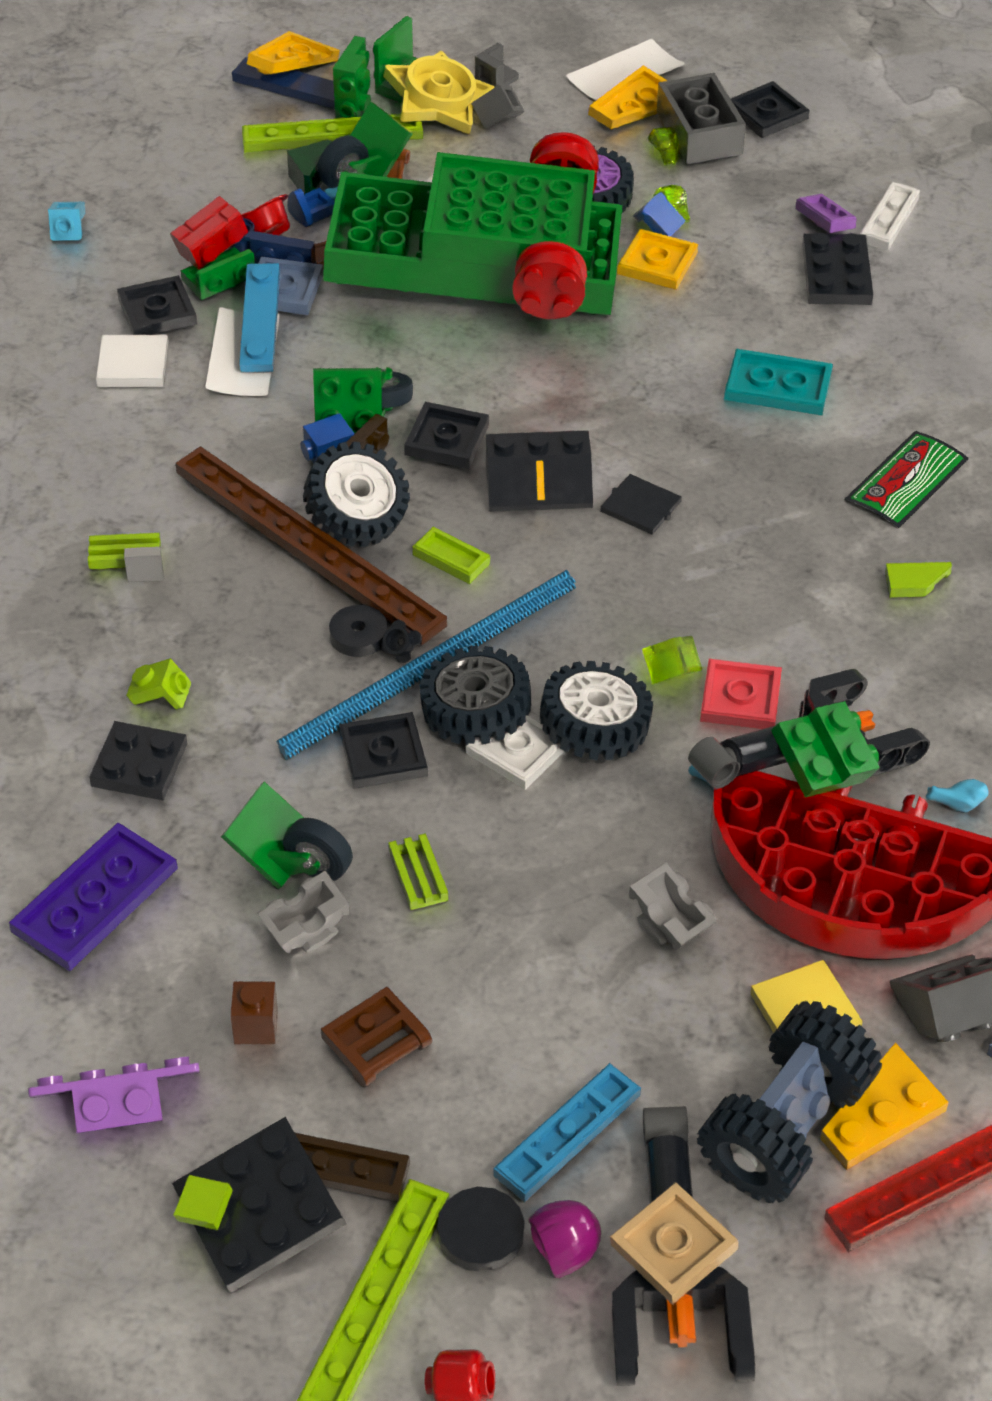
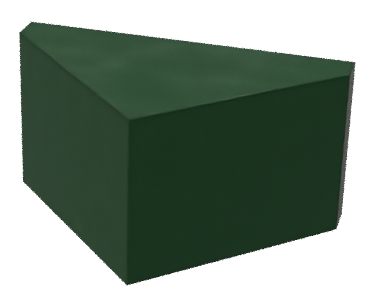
M323 140L287 150L288 176L297 189L301 188L304 194L318 189L323 183L318 176L317 166L321 154L332 142L331 140Z

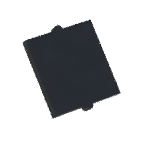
M629 474L618 488L612 489V494L602 504L600 512L653 535L665 520H670L671 513L680 504L682 496Z

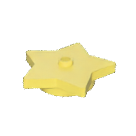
M439 51L434 56L418 58L410 65H386L383 74L384 78L403 97L400 121L436 120L465 134H470L473 124L474 108L471 103L494 88L490 84L475 79L468 68L448 58L443 51Z

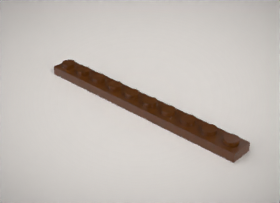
M198 447L175 463L178 475L360 603L379 610L390 624L396 620H402L410 630L419 631L422 636L420 645H424L447 627L446 615L329 534L321 531L313 523L203 447Z

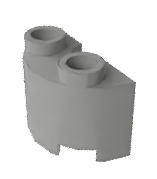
M666 862L630 885L629 897L638 901L643 914L637 918L646 932L661 946L669 942L673 944L674 950H677L707 930L718 920L706 902L694 901L688 896L689 886L686 879L680 873L674 872Z
M326 871L306 879L299 886V894L293 899L287 901L281 898L275 899L265 909L257 913L278 944L287 953H290L291 949L303 947L305 952H310L324 945L339 932L335 925L339 922L342 915L349 916V902Z

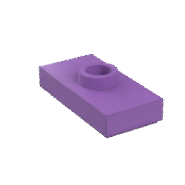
M823 194L796 199L795 209L829 233L856 228L857 218Z

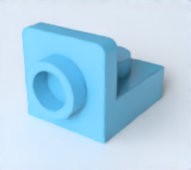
M85 201L53 202L48 209L51 240H81V220L86 214Z

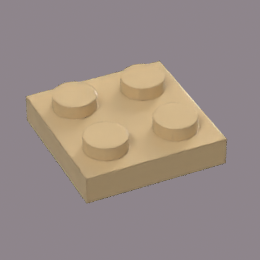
M677 1183L673 1184L610 1236L611 1246L672 1305L738 1250V1239Z

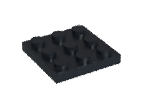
M283 1117L172 1183L179 1198L189 1175L228 1183L233 1189L218 1230L194 1225L230 1293L346 1225L344 1218L286 1117Z

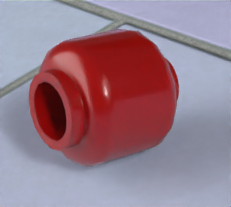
M476 1349L441 1351L437 1354L433 1366H428L425 1372L426 1393L433 1395L435 1401H487V1399L493 1397L495 1392L496 1375L494 1365L491 1361H487L485 1356Z

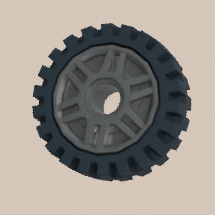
M469 646L470 652L467 653L464 652L463 648L455 649V656L453 657L447 652L441 655V662L435 659L430 664L431 669L426 668L423 673V679L420 681L421 706L425 722L429 724V728L434 733L438 731L439 737L445 740L450 736L453 743L459 744L462 738H464L466 745L469 743L474 744L475 738L480 737L483 745L489 744L490 737L492 736L499 741L505 738L504 731L512 735L517 731V725L522 727L526 722V715L529 716L532 706L529 674L523 662H518V658L513 654L507 657L506 650L500 648L494 653L493 647L485 646L483 652L478 651V646Z

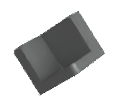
M496 43L475 56V79L490 84L494 88L499 84L510 85L519 79V73L503 63L502 44Z
M499 84L471 103L484 128H490L506 117L516 118L525 112L510 85Z

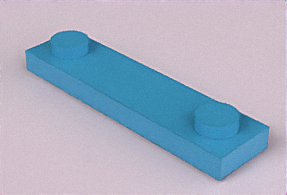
M279 263L247 264L239 364L241 372H274L280 284Z
M609 1063L493 1168V1176L523 1202H526L641 1095V1087Z

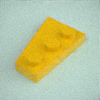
M288 31L249 52L247 64L256 67L260 73L275 74L338 61L340 50Z
M643 65L589 106L588 115L609 129L657 114L658 82L668 80Z
M896 1042L879 1061L882 1063V1068L859 1101L851 1107L845 1105L844 1108H840L822 1129L820 1140L846 1170L947 1111L948 1100Z

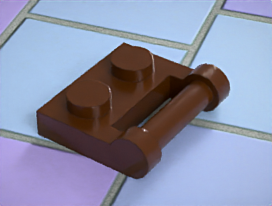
M388 986L321 1028V1038L352 1071L356 1081L364 1088L376 1081L377 1074L415 1049L423 1050L433 1042L427 1028ZM401 1029L408 1034L367 1062L361 1056Z

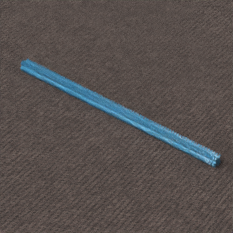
M568 570L561 572L369 687L344 700L332 709L322 713L317 718L278 739L276 742L280 753L283 754L285 760H288L287 755L289 758H292L291 753L295 756V751L300 753L299 749L303 751V747L307 749V745L311 746L310 742L314 745V740L319 742L318 738L322 740V736L326 737L325 733L328 736L330 735L329 731L334 733L333 729L337 731L339 724L348 723V720L352 722V718L356 720V717L359 718L360 715H364L363 712L366 714L367 710L371 711L370 707L374 709V705L376 707L378 703L381 705V700L386 702L385 698L389 700V697L393 698V695H397L396 692L399 694L400 690L403 692L404 689H408L407 686L411 687V684L414 685V681L416 683L419 682L418 679L421 681L426 668L431 669L430 664L435 659L441 662V655L448 652L453 657L455 656V649L463 648L467 653L470 651L469 646L482 645L486 640L493 638V635L497 636V634H500V631L507 630V627L510 628L514 623L517 624L521 619L524 620L528 615L530 616L535 611H539L538 608L542 609L545 605H549L552 601L576 589L574 584L576 581L570 576Z

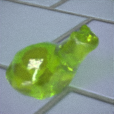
M654 128L648 135V141L659 151L665 166L670 164L676 165L679 142L675 128Z
M667 185L656 189L653 197L662 192L669 203L688 223L690 221V214L685 189L677 185Z

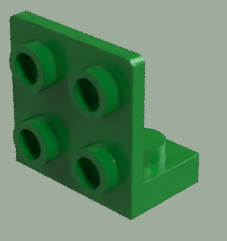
M405 16L374 42L372 49L374 54L373 77L375 79V93L402 103L403 97L384 78L383 74L386 65H410L418 59L413 57L412 18L409 16Z

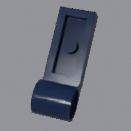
M243 218L249 231L248 234L228 248L229 250L235 247L239 252L250 249L254 253L255 264H259L261 257L316 264L314 241L256 232L254 223L246 218Z

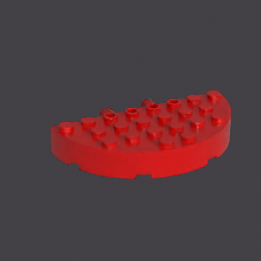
M761 771L737 776L727 786L720 789L714 788L711 811V839L716 859L727 882L751 911L767 924L801 943L823 951L858 958H907L931 953L962 941L992 919V838L924 819L928 803L920 796L916 807L913 808L912 804L915 795H907L902 802L901 811L848 797L852 786L805 798L798 782Z

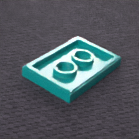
M736 349L725 388L724 400L823 416L833 364Z

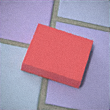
M709 659L700 722L757 729L775 726L782 667Z

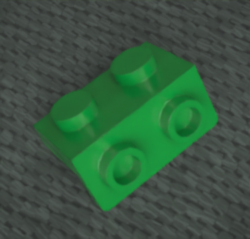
M233 247L221 253L214 261L209 262L200 270L193 265L180 270L181 280L201 300L245 282L247 264H255L254 253L250 249L239 252Z

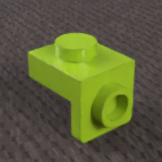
M170 658L136 668L126 696L134 705L164 697L174 709H180L185 704L191 681Z

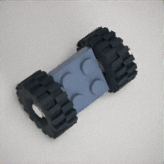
M803 1001L799 1005L796 1004L769 1040L771 1041L769 1051L774 1053L771 1058L774 1064H779L782 1068L767 1090L755 1102H752L751 1097L742 1094L740 1098L737 1094H730L728 1098H723L697 1133L699 1135L697 1143L702 1146L700 1152L703 1157L711 1159L709 1162L710 1167L714 1171L719 1170L723 1174L721 1178L727 1183L732 1181L737 1185L736 1189L743 1193L745 1190L750 1192L753 1199L760 1201L763 1197L766 1203H774L775 1200L780 1203L789 1197L813 1161V1158L810 1157L812 1154L811 1147L804 1145L807 1140L808 1131L817 1119L824 1117L832 1102H834L837 1108H844L845 1105L851 1107L858 1102L882 1068V1063L879 1062L882 1058L880 1051L873 1050L877 1044L873 1038H866L864 1036L866 1030L861 1025L856 1027L850 1022L853 1019L846 1013L840 1016L837 1014V1008L831 1005L824 1009L821 1002L813 1001L811 1005L808 1001Z

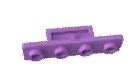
M179 1057L164 1060L165 1068L148 1070L147 1063L122 1066L123 1074L106 1076L105 1069L80 1072L79 1081L63 1083L62 1075L37 1079L38 1087L28 1088L30 1098L72 1092L77 1133L163 1121L158 1079L198 1074L200 1070L198 1063L190 1064L189 1057Z

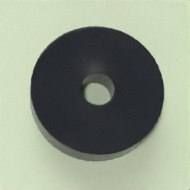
M352 605L339 610L333 615L329 624L330 641L333 647L340 653L352 657H364L378 652L381 649V642L387 630L385 616L379 610L366 605Z

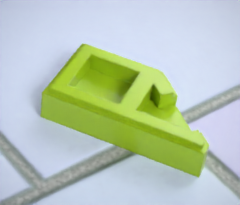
M952 562L886 563L885 576L889 597H925L934 589L935 584L951 574Z

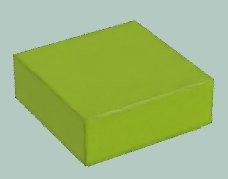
M189 1175L174 1216L179 1222L218 1230L233 1189L228 1183Z

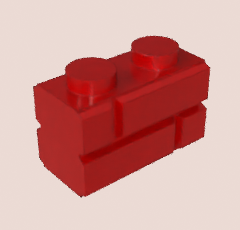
M219 196L185 221L182 226L180 225L173 230L170 236L180 255L200 270L209 262L214 261L230 246L239 242L249 231L240 212Z

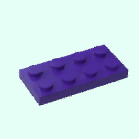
M116 823L9 922L10 931L70 972L178 869L177 859L122 824Z

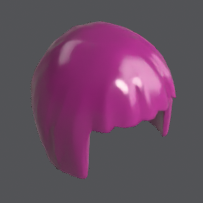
M559 1200L547 1203L534 1212L528 1220L531 1226L532 1239L539 1252L547 1260L555 1278H562L584 1267L593 1258L598 1249L602 1233L600 1223L596 1215L586 1205L578 1201Z

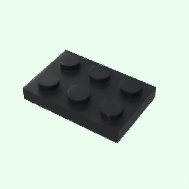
M803 234L802 247L808 304L872 305L873 287L866 234Z

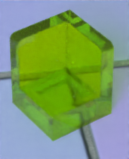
M693 636L671 638L642 649L653 684L661 683L684 674L702 671Z

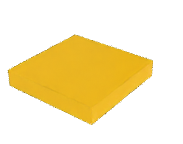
M639 229L617 265V274L676 290L698 253V244Z

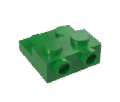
M354 36L333 67L336 119L361 117L371 101V96L367 94L371 81L370 71L367 69L370 54L366 50V38Z
M845 701L815 708L808 716L779 722L771 729L805 798L864 783L880 768L878 765L879 754L876 747L872 744H867L860 731L861 719L855 711H850Z

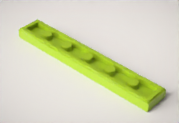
M400 114L390 115L413 133L409 140L423 139L421 121L402 122L400 121ZM361 117L243 125L244 152L295 149L323 140L334 141L341 136L351 135Z
M409 1179L297 1401L352 1400L435 1232L439 1213L449 1199V1193Z

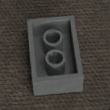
M715 73L658 82L657 114L686 164L701 163L702 161L743 154L746 123Z

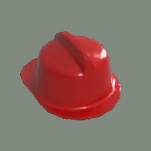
M284 194L275 197L256 209L241 214V216L254 223L256 232L280 236L290 228L283 204L288 195Z

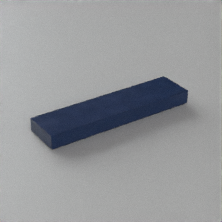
M245 57L232 71V81L335 109L334 84L332 80L296 70L263 74L258 72L256 67L247 64L248 57Z

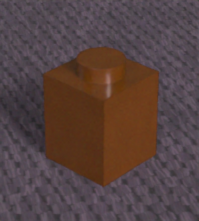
M233 981L231 1023L234 1044H276L278 1006L275 982Z

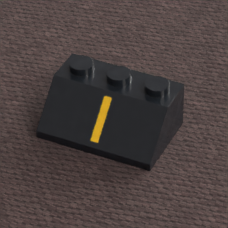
M589 430L486 434V475L489 511L593 508L592 458Z

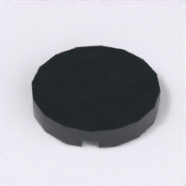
M477 1186L461 1190L447 1200L439 1213L437 1234L441 1250L452 1263L466 1270L479 1271V1268L490 1267V1270L501 1268L517 1255L523 1245L525 1221L520 1207L509 1195L495 1188Z

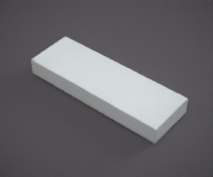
M895 182L890 183L860 234H866L867 245L889 250L919 200V189Z

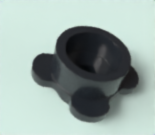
M396 620L384 633L381 648L384 652L395 655L398 662L407 663L411 660V652L414 647L421 643L422 636L419 631H412L407 628L404 621ZM401 638L404 640L402 645L399 644Z

